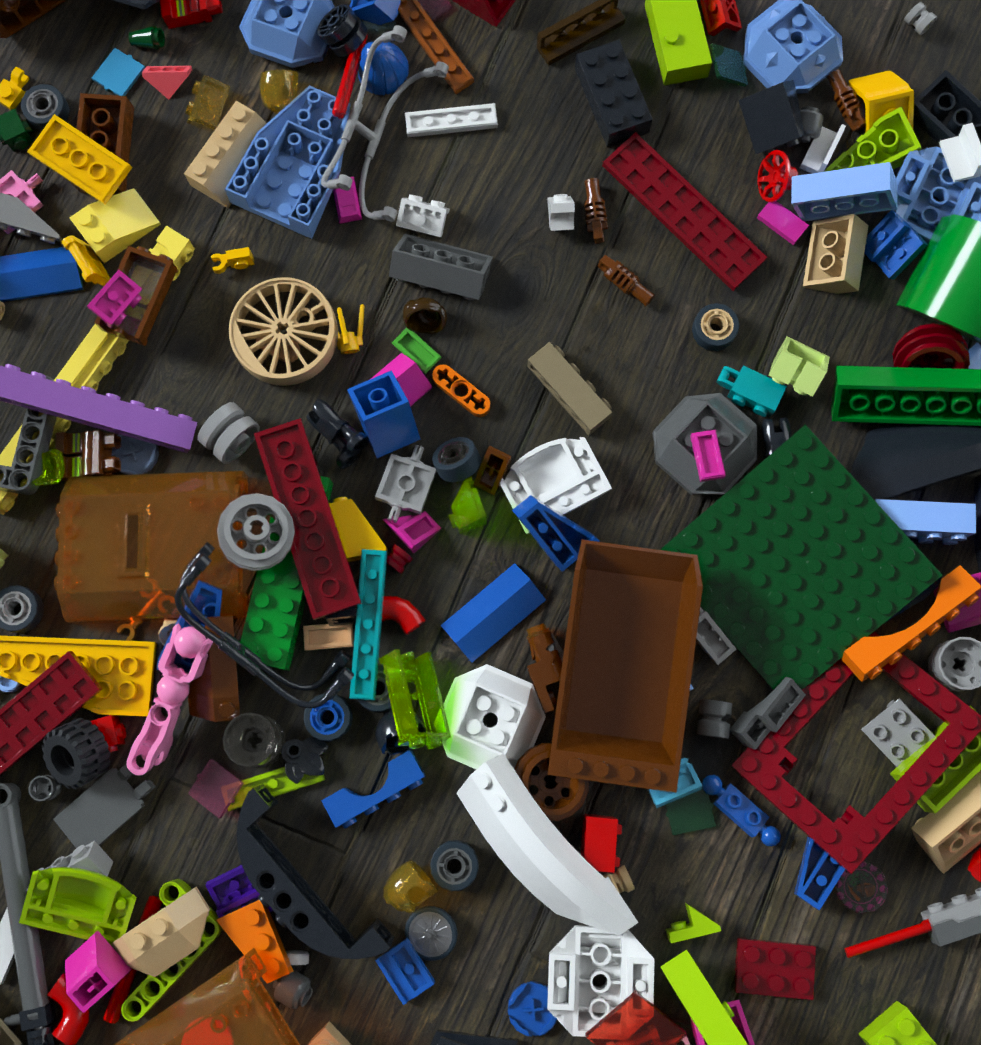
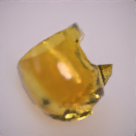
M270 70L260 74V96L263 105L267 109L278 114L297 97L298 72Z
M411 859L396 868L383 887L386 903L391 904L398 911H405L407 913H414L416 906L438 892L427 874Z

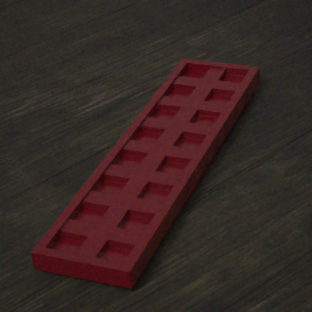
M636 132L603 161L602 166L732 291L766 261L767 256Z
M68 651L0 709V776L37 746L47 736L48 732L58 728L103 689L73 651Z

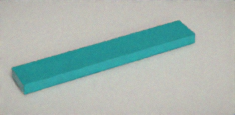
M362 549L358 589L362 604L357 605L352 661L354 676L350 684V699L375 700L387 551Z

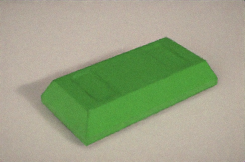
M407 327L392 342L400 352L413 360L425 374L442 358L415 332Z

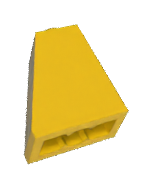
M339 497L333 499V503H329L348 562L361 560L362 549L387 551L388 554L387 547L352 499Z

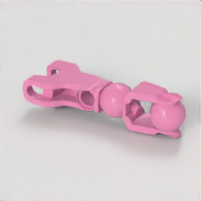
M179 623L175 625L170 642L166 644L158 663V668L163 673V677L157 684L158 697L154 698L153 702H155V705L149 710L144 726L134 741L127 759V768L135 775H144L152 769L153 765L157 766L165 761L173 743V731L179 717L180 706H182L183 701L189 694V682L202 676L208 658L207 653L213 641L209 638L206 639L194 627L181 628ZM176 653L184 658H195L189 673L174 664ZM161 707L167 710L168 717L162 714ZM138 755H141L145 761L144 767L137 765L136 758Z

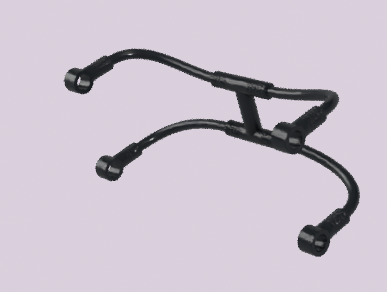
M207 541L186 566L187 568L181 577L180 585L176 590L175 605L180 615L196 630L217 644L221 651L253 676H258L291 703L311 709L320 707L329 699H333L340 689L346 686L354 676V673L346 667L338 674L336 680L325 692V695L315 702L302 701L292 696L260 669L290 688L310 691L330 680L348 662L350 655L345 651L341 650L336 655L334 661L324 671L323 676L318 681L309 685L297 684L284 678L263 663L259 656L227 631L224 632L192 603L186 587L190 586L212 560L208 557L215 549ZM181 597L183 598V601L191 610V612L207 627H209L212 631L219 635L220 638H218L216 635H214L201 624H199L187 613V611L184 609L182 605Z

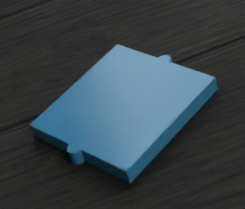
M114 48L92 79L102 85L107 92L111 91L118 96H125L140 77L145 66L134 60L132 55H126Z

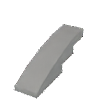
M700 607L696 643L716 665H719L736 648L709 614Z

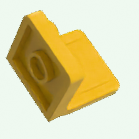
M884 71L848 81V86H851L865 103V133L880 117L899 107H902L913 129L914 90L895 73Z

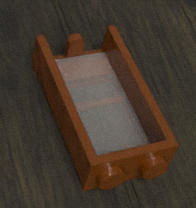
M128 246L118 270L122 271L142 288L140 294L142 300L134 309L130 306L125 311L127 317L119 326L114 324L110 329L107 323L98 316L94 323L101 331L146 346L149 333L178 269L173 260L166 255L160 254L156 256L144 247L138 246L136 249Z

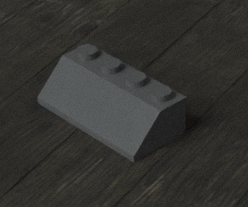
M404 234L392 251L389 277H393L399 282L416 283L422 288H435L445 294L454 293L461 295L468 300H479L485 288L493 256Z

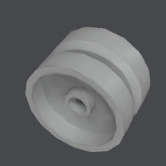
M229 402L217 409L206 420L198 433L197 440L208 450H213V455L223 464H229L250 447L255 440L254 433L259 432L260 426L250 416L244 417V411L234 402Z

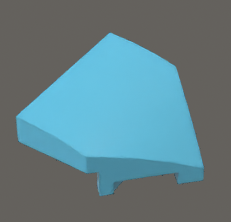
M681 758L677 793L648 789L656 808H659L701 790L702 784L692 764L688 763V759Z

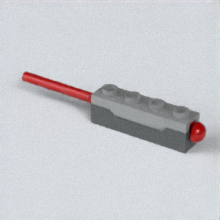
M981 888L976 889V894L970 896L966 894L954 896L951 898L952 902L946 904L942 902L933 903L927 906L928 910L921 912L923 921L920 924L844 948L848 958L927 932L931 942L940 947L981 933Z

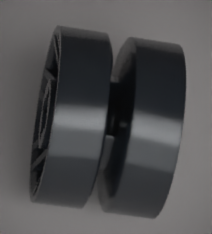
M341 4L330 10L323 17L318 25L317 34L328 44L336 56L345 57L354 52L363 43L368 30L349 5Z

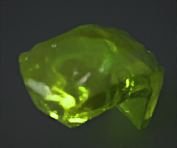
M54 448L42 454L43 473L40 477L34 479L32 484L37 486L59 483L63 478L65 472L64 457L61 451Z

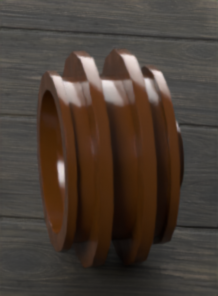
M542 743L529 748L518 759L514 770L528 791L531 785H536L537 793L530 795L550 821H560L572 816L584 804L589 792V780L552 775L551 780L554 781L553 784L545 787L546 782L543 779L548 775L549 766L547 765V760L550 758L552 743ZM534 766H537L539 768V770L536 772V775L531 774V771L534 768ZM567 787L570 791L566 797H563L561 790ZM546 796L553 798L551 805H545L544 799Z

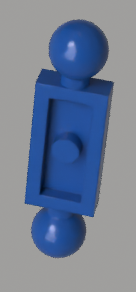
M708 775L703 779V790L709 795L718 796L713 804L751 838L755 837L759 832L761 841L766 846H775L780 842L781 834L779 830L774 826L765 825L769 816L730 783L724 789L721 779L716 775Z

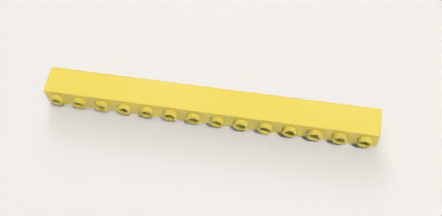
M166 226L156 239L157 244L153 249L150 248L149 251L153 255L159 256L163 254L173 260L178 269L172 280L174 281L179 276L180 269L184 263L192 258L195 248L189 239ZM137 265L131 280L142 288L140 294L142 300L139 303L147 305L162 274ZM130 306L125 311V314L142 321L146 310L138 306L133 309ZM95 324L54 381L62 379L70 382L71 386L81 389V386H86L97 390L100 380L111 371L113 362L124 353L129 340L101 331ZM39 412L38 417L42 416L44 413ZM56 418L48 453L55 449L56 433L66 432L70 428V420ZM22 425L0 454V465L12 466ZM40 431L33 434L32 440L38 438ZM33 454L27 457L26 463H30L33 460ZM3 473L0 474V481L4 477ZM27 477L22 479L20 483L21 487L26 485L28 480ZM0 490L1 515H4L5 512H8L13 507L14 500L18 496L17 493Z

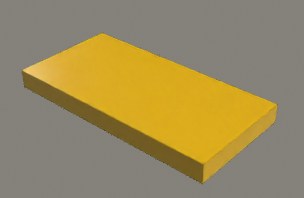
M55 114L27 151L31 156L104 205L107 204L132 169L130 164Z

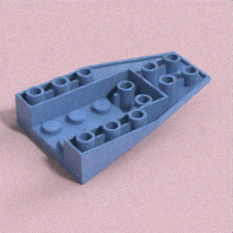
M309 85L256 133L225 188L229 202L312 239L333 190L324 188L321 185V179L341 144V137L349 118L351 103L348 104L344 118L334 117L332 110L336 97ZM343 153L328 180L338 178L341 171Z

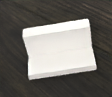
M973 123L963 125L959 136L940 140L939 145L954 183L981 176V143Z
M842 124L837 133L822 126L820 136L813 139L800 168L812 174L824 172L846 126Z

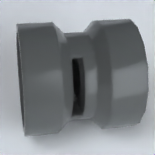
M52 775L35 777L30 782L28 790L30 796L36 801L53 800L61 793L62 785Z

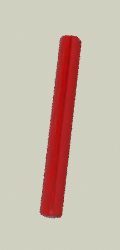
M366 35L363 43L348 55L332 110L333 116L339 119L344 118L359 69L361 51L366 44L368 35Z
M152 895L148 898L139 924L160 911L162 905L160 897ZM130 970L115 985L103 1017L104 1021L115 1024L119 1020L122 1005L127 999L137 970Z

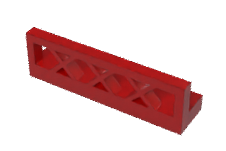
M700 0L709 35L715 36L725 28L736 32L742 29L735 0Z

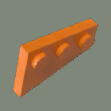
M260 900L216 919L218 924L267 984L293 972L270 911Z

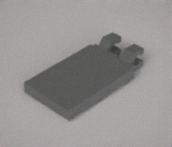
M125 764L119 770L112 768L53 820L76 848L81 845L86 846L93 841L100 846L145 807L142 799L156 788L154 783L150 779L148 781L145 780L133 789L127 780L134 774L128 770L127 765Z

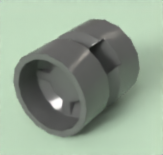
M700 699L699 714L702 715V718L697 722L696 734L729 739L730 724L727 723V719L731 718L733 704Z

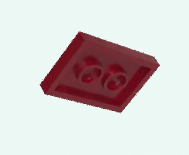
M737 938L734 991L736 993L814 1000L816 946Z

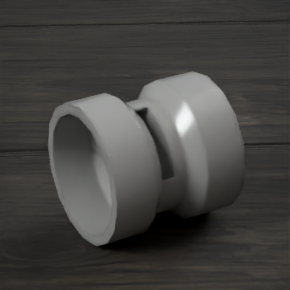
M922 2L916 4L904 18L908 25L915 27V31L919 35H923L937 20V16L933 12L929 13Z

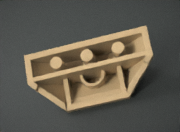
M196 886L115 940L112 945L130 968L156 977L199 948L210 908Z

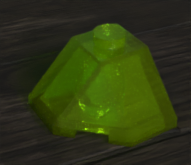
M471 476L464 480L451 506L453 514L448 515L452 528H458L459 534L487 524L486 514L478 491L473 486L474 483Z

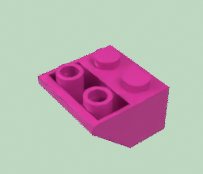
M96 931L65 960L66 994L83 1013L132 970L99 931Z

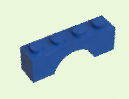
M409 750L388 762L387 780L384 786L375 794L359 795L345 787L321 801L335 828L342 825L345 829L357 822L355 816L362 812L367 816L378 810L377 804L386 799L390 803L401 796L399 791L408 787L411 791L423 784L421 779L426 775L413 751Z

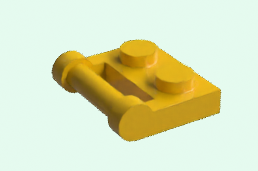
M67 236L62 240L63 246L66 250L70 251L80 267L85 282L92 281L94 284L98 283L104 287L111 278L91 246L75 236Z

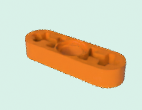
M439 365L433 370L432 376L435 385L472 415L484 417L489 413V398L451 367ZM447 372L448 379L453 382L450 389H448L450 386L448 381L445 379L439 381V373L444 374ZM459 385H464L468 388V393L463 397H459L454 392L455 388ZM472 393H475V395H473V399L475 401H477L478 403L484 401L485 409H475V403L472 400H469L472 396Z

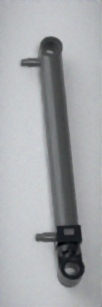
M1 783L0 863L23 1008L19 1014L6 1017L3 1022L7 1026L21 1024L22 1031L28 1030L26 1031L28 1045H60L52 1035L54 1027L53 1024H50L56 1020L54 1001L50 1002L49 996H47L48 987L39 929L19 923L31 880L19 806L21 790L14 783ZM3 790H5L8 794V798L5 802H3L1 799V793Z

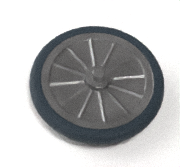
M426 906L413 912L407 920L405 938L409 939L421 959L437 961L445 958L453 951L457 942V928L454 920L446 911L438 907Z

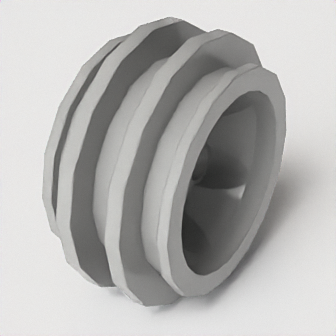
M259 493L243 495L229 503L220 516L217 528L219 546L226 558L239 568L251 571L270 569L280 563L290 551L295 533L292 516L285 505L271 496ZM256 511L257 515L251 517L247 516L248 512ZM269 515L275 521L273 523H268L265 517ZM240 522L243 527L237 531L233 529V524ZM253 525L261 526L260 535L251 533ZM277 533L279 540L271 541L270 534ZM240 540L246 541V548L240 549L237 546V542ZM257 546L265 547L264 553L258 554L255 551Z

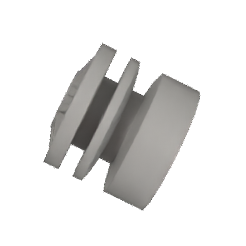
M958 637L938 644L931 651L928 658L930 676L949 691L960 692L980 687L981 642L971 637ZM958 661L960 665L957 667L958 669L954 670L953 665Z

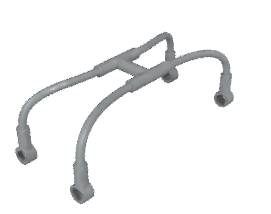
M399 25L394 26L392 31L383 33L372 43L367 54L358 98L354 102L341 137V144L321 179V185L324 188L330 190L338 188L346 191L350 190L353 182L351 177L341 174L338 179L328 180L339 161L347 143L350 142L353 131L356 130L370 141L365 153L366 158L359 184L361 210L370 219H385L390 222L395 221L396 209L386 206L384 210L371 213L365 204L367 172L386 125V117L394 102L410 84L423 77L438 76L445 78L449 70V66L446 63L437 62L434 67L426 68L424 71L407 79L389 99L380 119L377 120L374 131H371L359 122L358 118L363 107L362 101L374 52L382 42L387 43L394 40L404 42L407 30Z

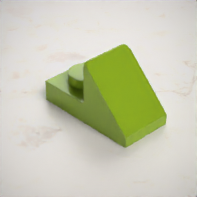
M685 903L690 923L686 924V921H678L672 923L671 928L665 929L667 938L671 943L721 931L720 925L687 903Z

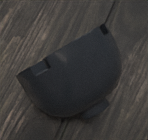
M391 708L384 713V716L376 726L375 732L382 754L388 751L389 755H395L411 749L415 746L413 741L418 738L422 741L427 734L426 727L418 714L410 709Z

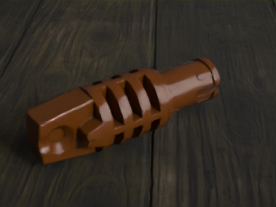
M838 69L831 72L832 76L829 74L827 80L835 92L834 100L844 120L852 131L857 132L865 127V113L854 89L847 85L841 70Z
M590 178L585 181L587 200L584 203L587 231L593 232L595 244L604 243L603 230L608 229L605 201L600 195L599 179Z
M607 255L600 259L598 267L604 272V276L622 290L623 293L633 295L645 307L653 300L655 294L640 283L639 277L635 276L627 267H624L618 260L615 262Z

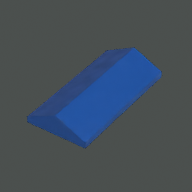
M65 247L0 256L1 302L84 290L82 271L70 251L66 250Z
M514 563L445 621L441 627L473 663L544 603L546 599L528 576Z

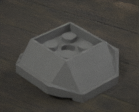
M721 393L684 397L652 432L655 463L690 495L723 496L757 460V425ZM716 430L726 476L723 479L700 482L690 435L696 432Z

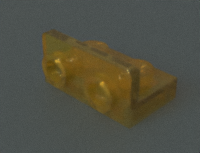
M205 74L201 81L196 80L192 90V94L195 95L193 102L189 101L185 114L189 115L187 123L191 124L193 121H196L215 130L218 126L230 86Z

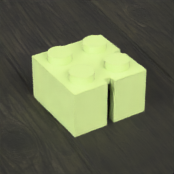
M786 336L773 360L769 376L778 384L793 385L794 390L801 395L808 394L813 397L827 373L830 357Z

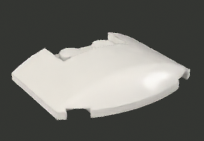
M579 437L580 440L557 439L534 448L511 466L505 481L502 478L500 482L513 509L532 495L562 515L597 499L612 490V487L584 437ZM521 523V525H522V527H523L525 533H526V534H529V531H528V530L525 528V526Z

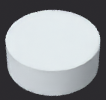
M286 951L291 965H306L309 963V953L307 951Z

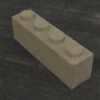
M548 342L528 359L527 367L589 436L610 419L612 407L606 399L598 397L595 393L596 389L590 381L582 379L576 365L573 363L569 364L566 361L564 352L557 345L554 347Z

